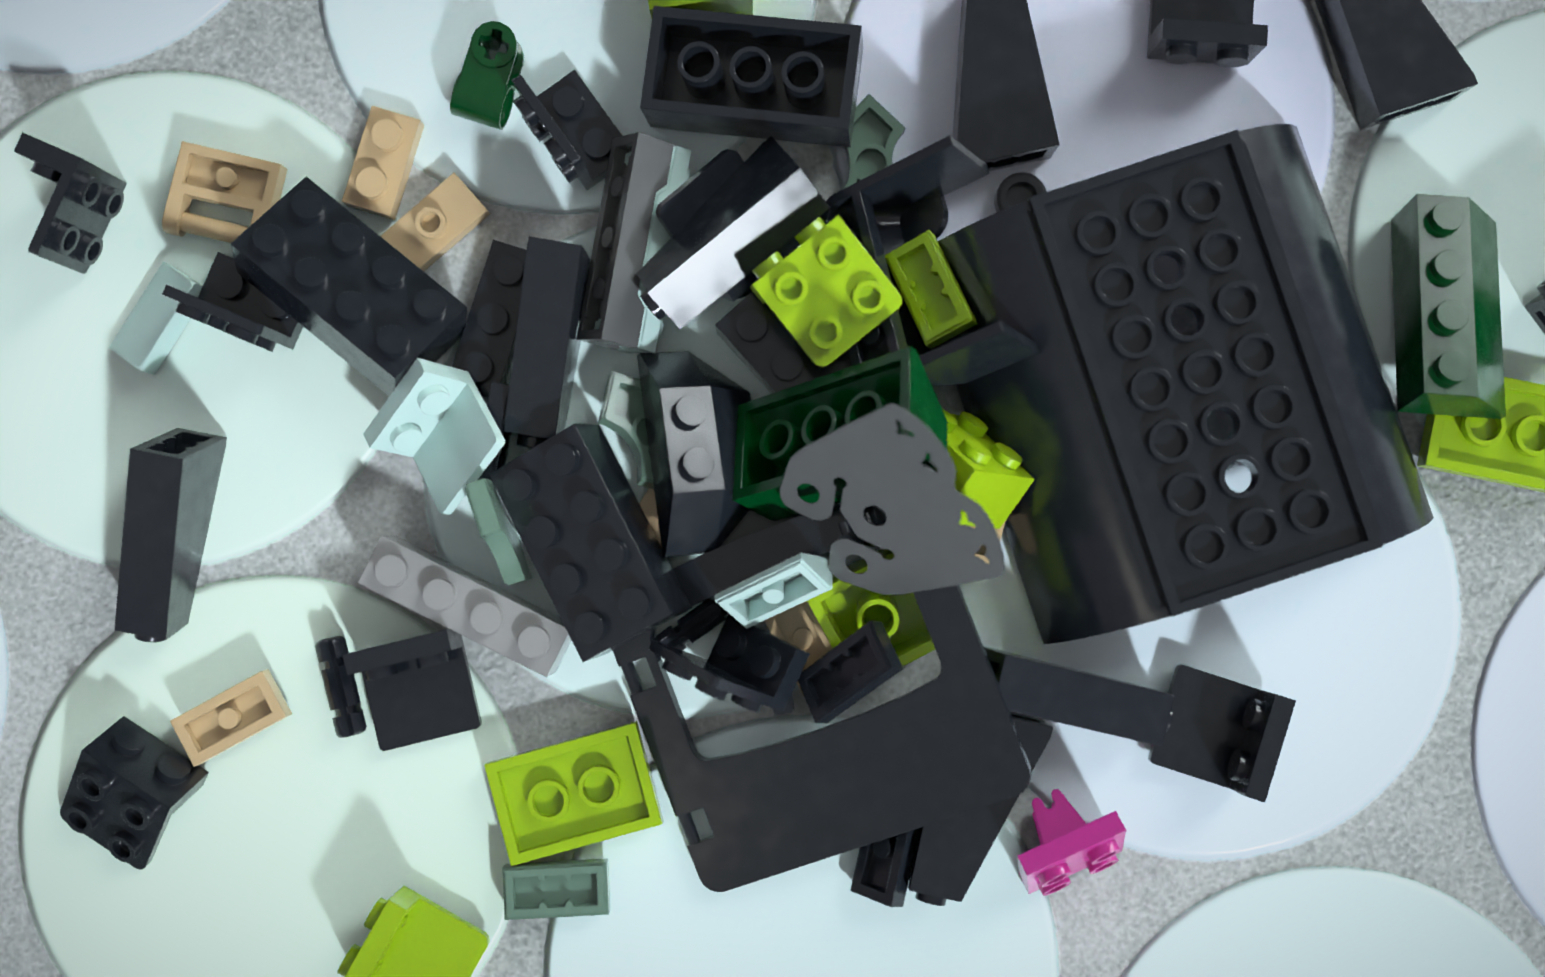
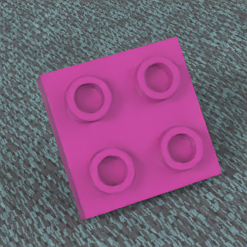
M1054 789L1051 792L1053 802L1050 809L1044 806L1040 798H1034L1032 800V815L1040 845L1017 856L1019 875L1028 894L1040 889L1043 896L1050 895L1068 886L1071 883L1068 876L1088 868L1090 874H1095L1116 864L1119 861L1116 854L1123 850L1127 831L1117 811L1086 824L1059 789Z

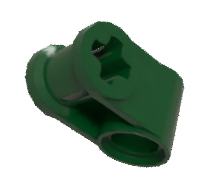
M490 21L481 24L475 29L462 71L456 79L451 95L450 111L452 115L499 130H503L511 114L516 89L512 80L520 75L524 65L522 47L517 42L516 36L509 26L501 22ZM501 44H504L508 50L507 53L498 52L495 59L492 60L488 54L489 50L498 51Z

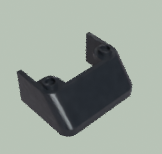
M950 135L834 193L826 200L830 208L819 216L827 225L839 215L902 297V304L894 313L848 349L852 366L910 346L917 351L932 386L965 384L1039 353L1036 342L1001 321L974 333L964 331L933 349L928 348L919 333L886 262V254L928 230L937 239L945 230L948 222V208L944 195L990 174L986 163Z

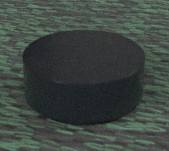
M1025 172L1014 173L1006 177L996 190L994 207L996 212H1000L1047 191L1042 181L1036 176Z

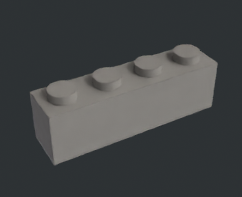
M381 535L358 581L359 584L545 677L556 673L572 641L560 617L398 536Z

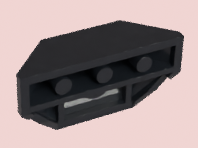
M689 351L639 353L637 361L663 557L704 554L719 548L750 510L732 500L738 405L751 401L750 392Z

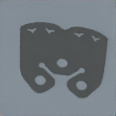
M890 403L803 447L791 457L780 487V498L785 506L813 520L827 519L832 515L836 486L833 480L837 477L843 478L847 486L843 488L840 511L857 537L882 549H889L894 553V558L889 560L882 557L881 553L848 538L834 541L830 549L829 570L841 581L875 593L896 595L950 587L1002 576L1004 553L999 536L989 516L981 505L955 489V464L949 453L934 433L922 421L904 408ZM899 420L903 429L911 431L914 436L897 434V424L895 421ZM926 453H930V462L937 467V472L921 464L926 457ZM803 483L815 486L820 494L819 500L815 503L805 502L797 493L798 486ZM871 505L881 508L886 514V522L882 525L869 523L864 518V508ZM963 510L967 514V520L973 523L976 528L959 523L961 520L960 511ZM982 545L986 547L984 556L989 560V563L974 555L980 550ZM849 555H858L867 562L868 569L864 573H854L846 566L845 559Z

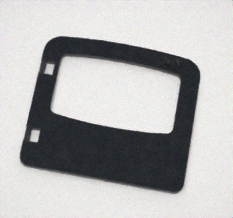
M841 503L833 505L832 515L827 519L813 520L804 515L789 519L704 553L673 568V571L691 606H694L797 554L805 553L818 556L830 552L834 541L842 538H848L859 544L867 541L857 537L840 511ZM873 505L864 508L863 515L869 523L882 525L886 522V514L881 508ZM959 585L913 592L941 663V671L937 678L907 694L826 727L773 744L724 756L707 758L697 751L667 671L661 668L663 665L662 658L648 650L652 640H655L656 628L613 651L619 667L621 666L630 689V698L675 816H678L689 844L687 848L699 879L706 888L714 892H725L1018 796L1025 791L1031 781V765ZM646 657L656 686L643 690L633 661ZM701 808L704 809L713 832V836L700 839L690 813Z

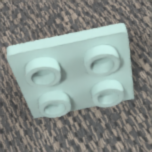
M417 358L363 433L369 448L413 457L438 511L448 515L453 513L466 496V484L479 479L505 444V439L469 372Z

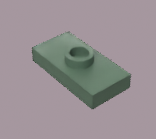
M608 858L529 862L514 866L505 864L502 867L504 920L609 915L611 911Z

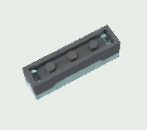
M641 132L612 139L576 340L627 353H655L657 342L663 332V319L659 320L641 299L640 295L646 289L637 273L671 238L658 220L656 208L659 203L690 178L688 166L691 150L674 146L672 143Z

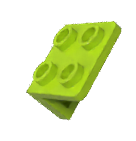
M839 215L827 225L818 217L794 237L801 246L786 258H783L776 251L753 270L758 280L750 287L762 304L766 302L812 362L821 367L833 362L894 313L902 304L900 293Z
M403 886L388 901L381 897L376 902L364 923V926L371 930L362 947L357 944L351 947L340 964L337 973L343 977H471L490 943V938L480 928L410 888Z

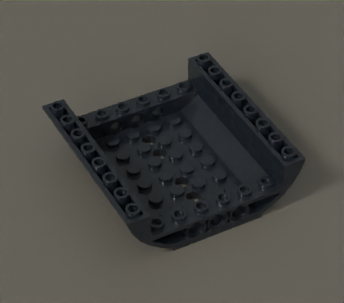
M1273 124L1242 131L1237 129L1030 197L1027 201L979 220L938 241L977 322V325L966 331L974 333L1001 321L1036 342L1039 349L1038 354L968 383L956 384L964 411L976 416L987 425L988 430L986 434L995 443H1002L1018 453L1023 460L1020 466L1035 479L1006 519L1004 530L1043 644L1083 639L1138 626L1166 617H1174L1381 548L1387 543L1421 529L1434 519L1297 126L1293 124ZM1167 255L1177 261L1180 267V275L1175 283H1164L1155 276L1153 263L1157 256ZM1184 306L1195 313L1198 326L1193 335H1182L1173 328L1171 314L1176 307ZM1215 409L1227 412L1232 418L1233 431L1226 440L1216 439L1208 431L1207 419ZM1234 461L1245 464L1251 473L1250 485L1241 493L1233 491L1225 480L1226 469Z

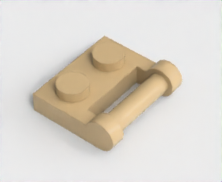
M182 141L163 213V231L180 237L189 233L232 243L248 226L190 213L192 199L252 212L251 226L280 200L288 169L279 163Z

